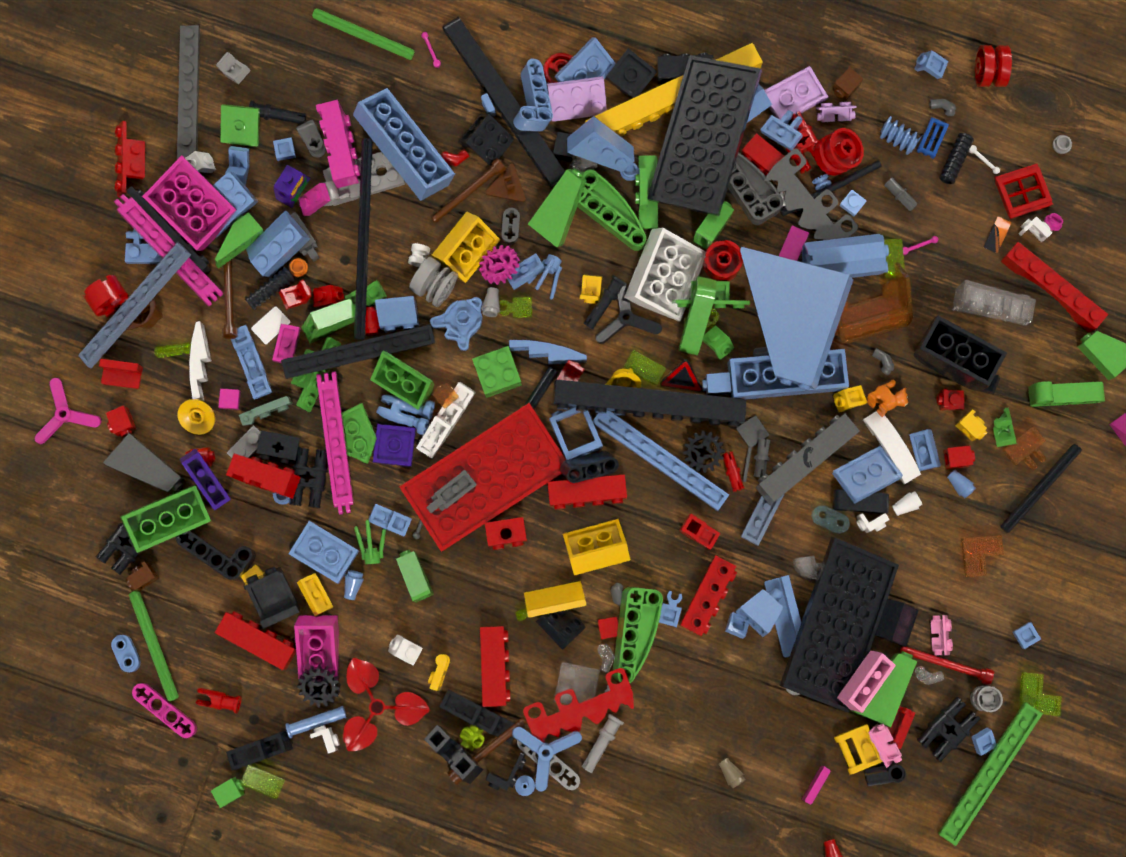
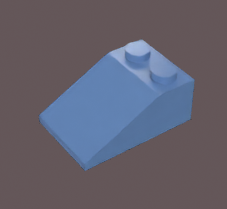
M230 171L218 180L213 187L237 211L217 237L230 227L237 217L244 215L259 202L237 175Z

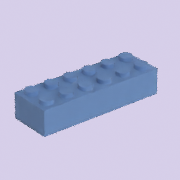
M388 88L358 102L353 116L420 201L449 186L455 173Z
M845 349L829 350L816 390L810 388L809 391L798 388V385L791 383V386L780 383V379L774 374L770 356L735 358L728 361L731 398L755 399L835 392L849 387Z

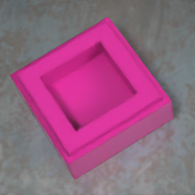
M220 389L218 408L239 410L241 391Z

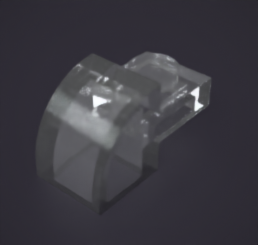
M815 556L793 559L794 568L800 576L808 580L817 579V572L820 571L822 563H816Z

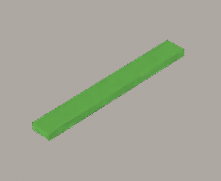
M1027 702L1023 703L938 832L940 836L955 846L958 844L1043 713Z

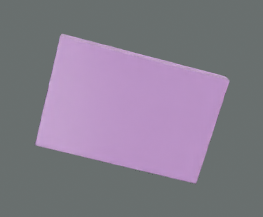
M810 66L764 90L772 103L769 108L774 117L779 120L788 110L792 111L793 114L799 111L803 113L828 99V95Z

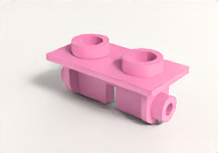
M942 615V620H940V616H932L931 634H939V637L932 638V651H934V655H942V651H944L945 655H950V651L953 650L952 639H949V631L952 630V624L948 616Z
M876 724L868 733L879 752L880 759L887 768L893 761L895 763L900 762L902 754L896 743L889 745L888 742L892 741L893 737L888 727L884 724Z

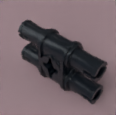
M298 447L296 463L293 464L292 468L295 470L294 474L301 478L293 499L290 498L289 505L301 506L303 489L309 488L311 493L308 507L320 508L322 492L326 489L324 486L326 473H328L326 468L327 452L326 450L321 451L317 449L315 465L310 468L307 466L309 449ZM309 473L311 476L315 477V479H309V481L302 478L305 476H309Z
M123 523L117 525L118 527L111 536L106 538L105 546L95 556L106 564L115 550H121L122 555L111 567L119 575L122 574L131 561H136L135 558L140 553L136 552ZM121 539L129 540L132 547L125 545Z
M955 697L946 709H941L935 719L928 723L926 731L917 738V741L922 743L921 745L925 748L937 736L942 738L943 742L931 753L939 762H942L951 750H956L964 738L969 736V731L981 720L979 716H975L976 713L970 711L961 723H957L954 717L966 706L958 697ZM945 725L952 726L950 730L953 734L946 733L947 729Z

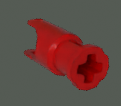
M205 688L197 689L198 693L206 694L211 699V701L197 700V705L222 710V708L228 709L234 713L239 712L242 702L241 696L233 697L220 691Z

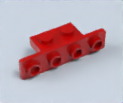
M122 121L115 128V137H118V144L115 146V155H117L115 191H117V197L126 194V177L145 178V141L126 139V121Z

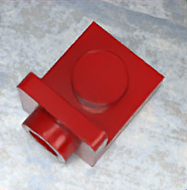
M942 389L939 391L936 400L937 405H940V410H964V390Z

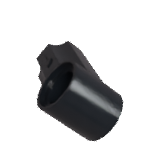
M891 763L887 768L884 765L864 769L867 786L892 782L900 783L906 777L905 769L897 763ZM893 768L900 769V775L896 778L891 776Z

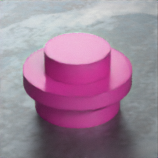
M1051 213L1045 217L1044 222L1050 227V230L1059 231L1062 228L1063 219L1058 214Z

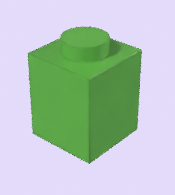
M234 777L211 790V793L219 807L222 808L245 795L243 791L245 787L240 779L237 780Z

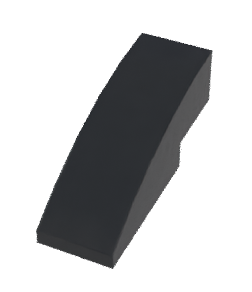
M286 730L232 749L226 753L233 771L292 750L293 747Z

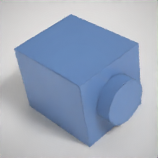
M730 373L706 374L705 380H702V389L706 391V395H729L731 393Z

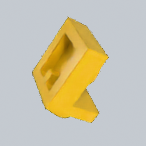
M861 385L844 389L833 395L838 412L867 403Z

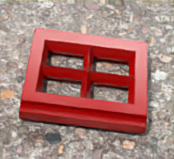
M1038 164L994 178L1010 219L1053 205ZM1035 176L1038 185L1024 189L1021 179ZM1018 181L1021 190L1008 194L1005 185ZM1039 188L1043 198L1030 202L1026 192ZM1023 194L1026 203L1013 207L1010 198Z

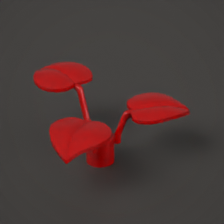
M353 658L348 666L347 684L356 694L367 691L371 699L369 705L371 714L367 720L356 716L349 719L345 724L344 739L348 751L362 750L374 742L377 736V727L369 722L374 715H381L385 709H396L394 714L396 720L400 724L407 726L417 723L430 711L427 703L421 697L411 692H403L397 695L395 699L396 706H387L382 700L375 699L369 688L377 684L379 672L373 664L357 658Z

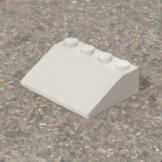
M664 228L652 229L624 298L639 306L681 321L686 307H677V304L672 303V300H689L691 281H696L706 252Z

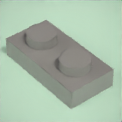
M253 425L227 454L231 458L234 453L251 458L257 451L260 431Z

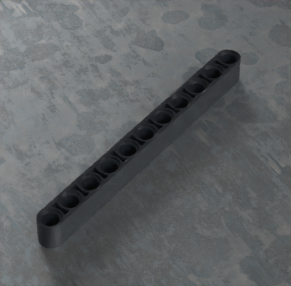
M457 16L442 26L444 33L485 93L488 94L491 102L547 184L553 189L565 173L564 169L538 131H522L514 126L513 120L521 109L520 105L464 23Z

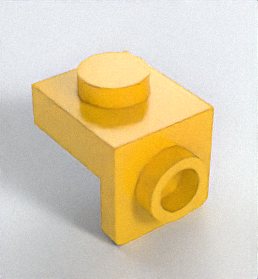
M583 275L582 291L579 299H584V303H595V300L598 301L601 298L603 277Z

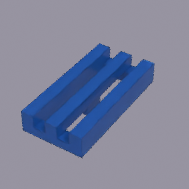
M932 117L916 152L924 153L923 155L931 156L930 158L934 159L949 124ZM933 123H935V129L925 149L923 148V146L929 135ZM942 126L943 129L932 152L930 151V148L936 137L939 127Z

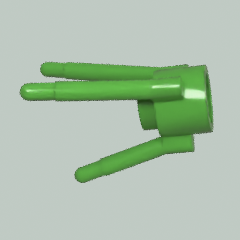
M366 520L368 543L366 552L357 526L354 527L362 553V560H365V564L380 563V558H383L386 529L382 530L378 552L377 548H372L369 520Z

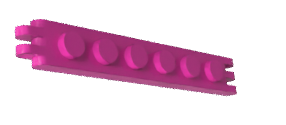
M122 194L120 198L124 204L116 199L114 203L119 207L116 210L163 259L176 243L132 197L128 199ZM190 258L176 272L207 306L212 305L208 297L214 302L218 300L213 294L214 292L219 297L223 295L222 291Z
M336 371L332 372V380H330L329 373H324L325 381H322L321 374H316L334 507H338L339 515L343 514V506H346L347 513H351L350 505H354L337 374Z

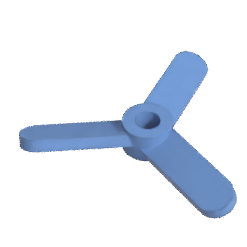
M515 727L512 730V735L515 739L538 754L535 787L538 791H544L548 786L550 760L553 755L582 740L580 732L575 731L548 744L541 742L522 727ZM544 749H548L549 751L547 754H542V751Z

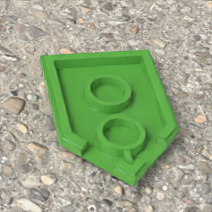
M360 403L342 412L347 455L368 464L377 437L363 403Z

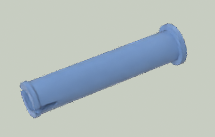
M341 706L292 724L286 723L288 736L293 738V735L347 718L344 707Z

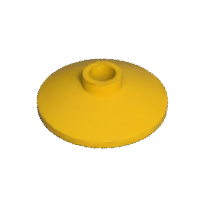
M186 400L178 409V420L181 426L190 433L205 434L215 424V414L212 408L201 400Z

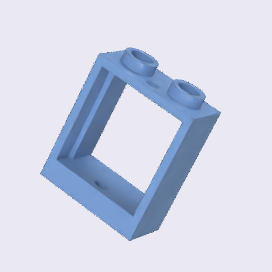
M569 407L570 410L563 412L560 410L551 414L552 417L549 418V421L566 460L585 456L602 449L603 445L588 410L583 412V415L594 441L571 451H568L556 422L581 411H576V408Z

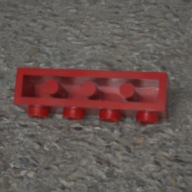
M716 555L713 557L679 626L698 636H702L703 633L707 634L711 626L708 622L711 616H716L720 608L717 604L720 598L724 600L729 590L726 588L728 582H733L736 577L735 565Z

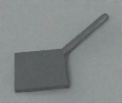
M756 415L736 428L748 445L743 482L747 481L752 447L758 443V439H765L769 436V433Z

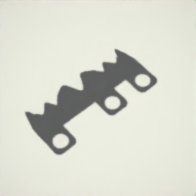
M793 149L772 167L764 181L771 179L778 181L777 192L786 191L785 205L788 211L803 208L798 225L806 229H816L814 239L831 240L850 237L857 231L858 225L850 215H844L835 224L832 223L826 214L838 205L837 198L828 189L824 190L815 199L810 195L795 175L806 164V159L798 149ZM793 154L800 156L801 163L799 166L795 167L790 164L789 159ZM824 195L832 197L833 203L830 207L822 205L821 199ZM844 220H849L852 223L853 227L850 232L842 230L841 224Z

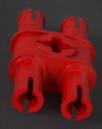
M800 111L796 112V114H793L791 118L792 122L795 120L796 117H802ZM803 118L797 131L802 133L803 137L799 142H804V144L797 143L794 149H798L803 156L805 152H810L816 161L814 148L819 140L812 131V126L807 125ZM793 154L790 157L797 166L800 165L801 158L799 155ZM807 159L806 164L800 169L801 174L812 168Z

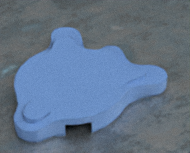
M478 297L469 300H457L447 308L445 313L431 318L430 324L433 328H447L445 338L457 341L459 349L466 351L469 348L470 338L479 330L482 324V301Z

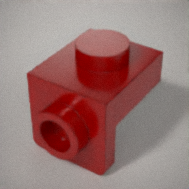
M304 280L299 281L298 285L280 290L279 295L286 310L306 304L310 299L311 289Z
M328 285L313 289L314 307L316 308L327 307L344 299L343 288Z
M568 360L557 379L578 382L585 369L578 362Z

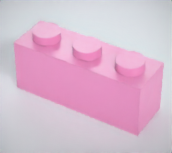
M870 650L837 698L850 710L863 713L896 665L883 653Z

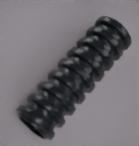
M967 133L958 134L953 149L950 151L951 154L948 156L949 159L946 160L944 169L941 171L942 174L939 175V179L946 184L955 183V179L958 177L957 174H959L967 153L970 151L971 143L974 142V138Z
M284 267L282 272H278V275H273L274 278H269L268 282L265 281L263 286L260 285L258 290H254V293L250 292V296H245L246 302L252 309L257 310V306L261 307V303H266V300H270L272 295L275 296L277 291L279 293L281 288L285 289V285L289 286V282L295 281V278L287 268Z

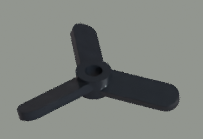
M626 285L622 287L617 295L619 317L596 335V341L599 344H604L625 326H633L653 334H659L662 332V325L632 313L629 300L624 298L627 291ZM627 315L630 318L629 320H624L623 317Z

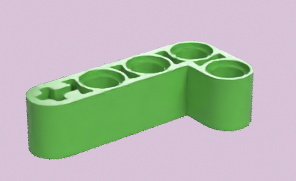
M697 276L693 289V299L679 345L680 352L698 355L716 295V280Z
M1038 382L1028 387L1031 407L1105 402L1103 382L1066 384Z

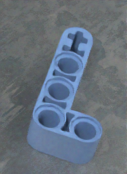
M529 59L521 71V80L527 106L521 107L513 123L517 129L522 131H543L552 120L553 112L543 66L539 60Z

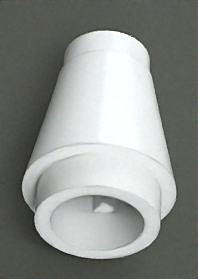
M914 491L906 494L892 508L896 515L899 516L917 510L923 504Z

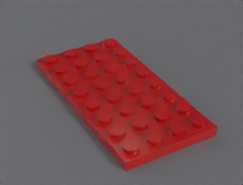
M528 403L399 487L442 552L562 474L560 466L566 459L530 403ZM466 470L477 485L447 509L445 508L441 511L438 508L430 513L426 507L433 502L431 497L435 495L434 493L462 471Z

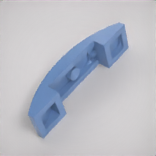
M246 325L238 328V337L231 339L234 349L237 351L248 380V386L255 400L272 393L251 334Z

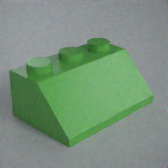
M384 350L370 379L417 410L429 399L435 386L431 379Z

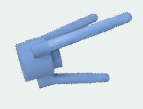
M549 254L542 261L545 271L535 289L538 290L548 273L554 274L555 272L550 299L552 300L556 291L559 274L562 270V267H560L562 261L558 257ZM536 277L529 280L528 284H530Z

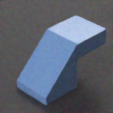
M230 146L229 167L225 174L229 171L234 172L246 186L249 170V148Z

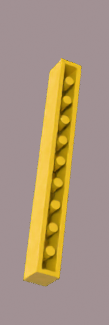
M753 43L716 59L718 61L761 68L762 60ZM683 75L594 117L621 137L630 129H639L645 122L656 121L662 114L673 113Z

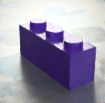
M196 448L180 458L182 465L214 510L231 500Z

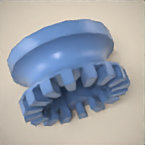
M828 174L821 175L820 178L817 177L812 181L813 184H816V190L831 184V181L827 179L829 177Z

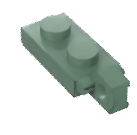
M285 396L242 413L239 417L243 426L254 423L257 417L264 419L271 416L270 412L288 410L289 405L293 403L290 397Z

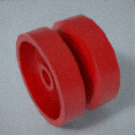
M980 45L975 60V80L977 86L989 87L993 83L994 87H1006L1010 80L1012 68V54L1009 45H997L995 49L992 45Z
M840 128L822 137L816 143L814 156L822 171L828 175L836 176L859 165L864 156V148L855 132L847 128Z

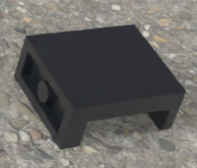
M273 566L266 569L263 575L257 576L255 574L246 579L247 582L243 586L245 590L247 589L260 616V623L263 629L300 612V606L281 567L275 568Z

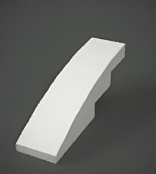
M198 321L195 324L189 360L192 398L204 401L201 383L208 381L204 363L212 360L205 327Z
M458 382L451 396L446 400L438 415L434 417L416 448L430 458H433L476 392L463 383Z

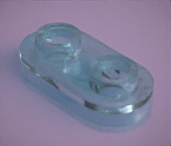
M818 506L812 511L813 522L832 532L839 534L847 531L850 522L848 517L829 507ZM820 512L825 513L826 516L824 519L820 518ZM838 520L843 521L842 527L837 525Z

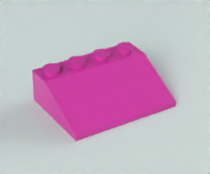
M182 155L142 196L197 251H203L217 237L237 211Z

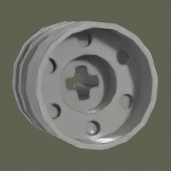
M430 256L416 271L409 290L419 297L428 292L426 301H432L433 306L439 307L451 294L457 281L458 273L454 271L450 273V268L448 267L440 272L441 263Z

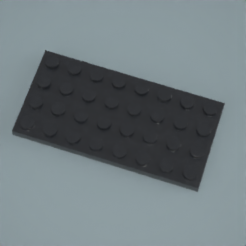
M689 55L647 197L649 201L720 216L761 77V68Z
M831 537L779 686L849 713L850 709L837 697L870 652L899 567L898 564L840 539Z

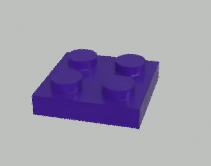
M377 424V439L373 463L412 467L416 428Z

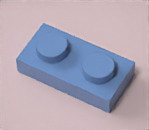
M534 254L519 263L520 267L515 268L517 274L512 273V279H507L515 290L544 272L545 267L538 255Z

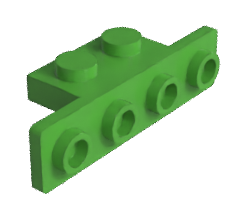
M639 156V174L635 175V186H639V192L635 194V203L639 204V222L643 229L658 228V203L647 199L657 167V156Z
M691 281L690 300H672V303L677 304V307H689L693 299L695 281ZM716 281L714 308H726V304H733V308H744V305H750V301L729 300L730 281Z
M327 337L322 350L341 346V343L331 337ZM306 349L304 354L312 353L314 351ZM330 369L292 379L291 384L303 388L296 404L298 407L311 412L319 395L316 374H321L322 381H325L324 373H329Z

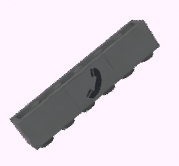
M846 414L841 417L836 415L829 421L831 425L827 429L823 426L815 433L816 438L812 441L808 438L800 445L802 449L799 452L796 450L791 452L786 457L788 461L784 464L780 461L772 468L774 472L768 476L766 473L757 480L760 484L755 488L769 505L773 504L860 432Z

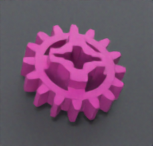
M500 245L499 249L494 246L492 252L487 250L488 255L482 256L484 261L479 262L481 266L479 271L483 278L488 280L490 284L495 282L496 285L500 281L506 283L507 278L512 279V273L517 274L515 268L520 267L518 263L520 259L515 250H511L509 246L504 248L503 245Z

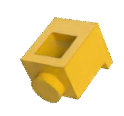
M973 409L955 425L971 441L975 439L981 440L988 433L986 431L987 427L984 426V421L980 417L973 415L975 413Z

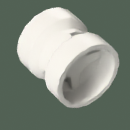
M412 244V255L409 257L408 263L420 267L426 260L427 255H429L430 248L422 244Z

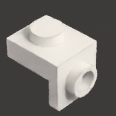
M194 151L185 158L198 172L212 173L216 170L213 158L209 153Z
M1035 217L1032 221L1028 219L1020 226L1022 230L1018 233L1022 236L1029 229L1041 243L1052 234L1050 227L1038 217Z
M863 513L856 516L858 519L856 521L857 525L862 531L865 530L866 533L874 529L876 532L886 527L885 522L890 520L886 513L871 522L867 521Z
M397 634L391 640L388 652L414 665L423 648Z
M324 725L315 728V733L310 734L311 738L323 736L328 753L338 750L340 742L337 734H333L331 727L326 729Z

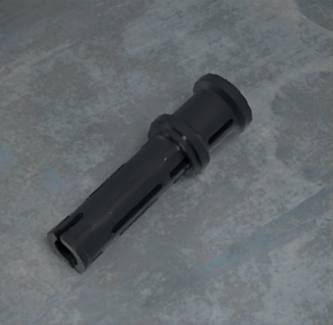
M252 100L250 101L249 107L260 108V117L264 118V120H270L271 118L297 124L306 122V113L274 108L268 103L263 105Z
M614 275L611 276L612 280L608 286L603 288V295L585 322H583L592 330H594V327L612 300H617V295L622 287L627 285Z

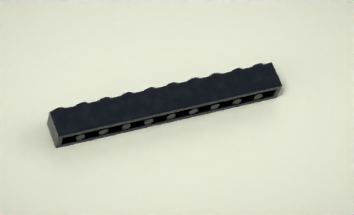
M556 379L553 388L552 405L562 410L574 407L576 411L581 412L593 409L595 413L601 414L612 411L614 415L620 416L631 413L633 417L639 418L651 415L653 419L659 420L664 419V417H670L672 421L689 419L690 423L708 421L709 425L728 423V427H739V425L745 423L747 399Z

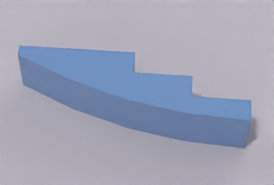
M509 340L510 351L529 350V358L548 357L549 364H566L568 360L587 363V355L566 347L530 340Z

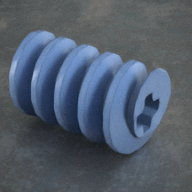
M890 116L880 131V139L888 136L887 143L894 140L893 147L900 144L899 150L902 151L907 148L906 155L913 151L921 137L916 138L917 132L910 135L911 128L904 131V124L897 127L898 120L891 123L892 117Z

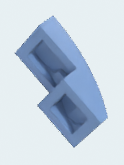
M378 504L374 505L368 518L370 523L401 536H405L412 520Z

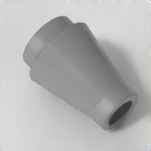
M491 287L487 289V294L481 307L482 314L487 317H496L500 312L499 290L497 288Z

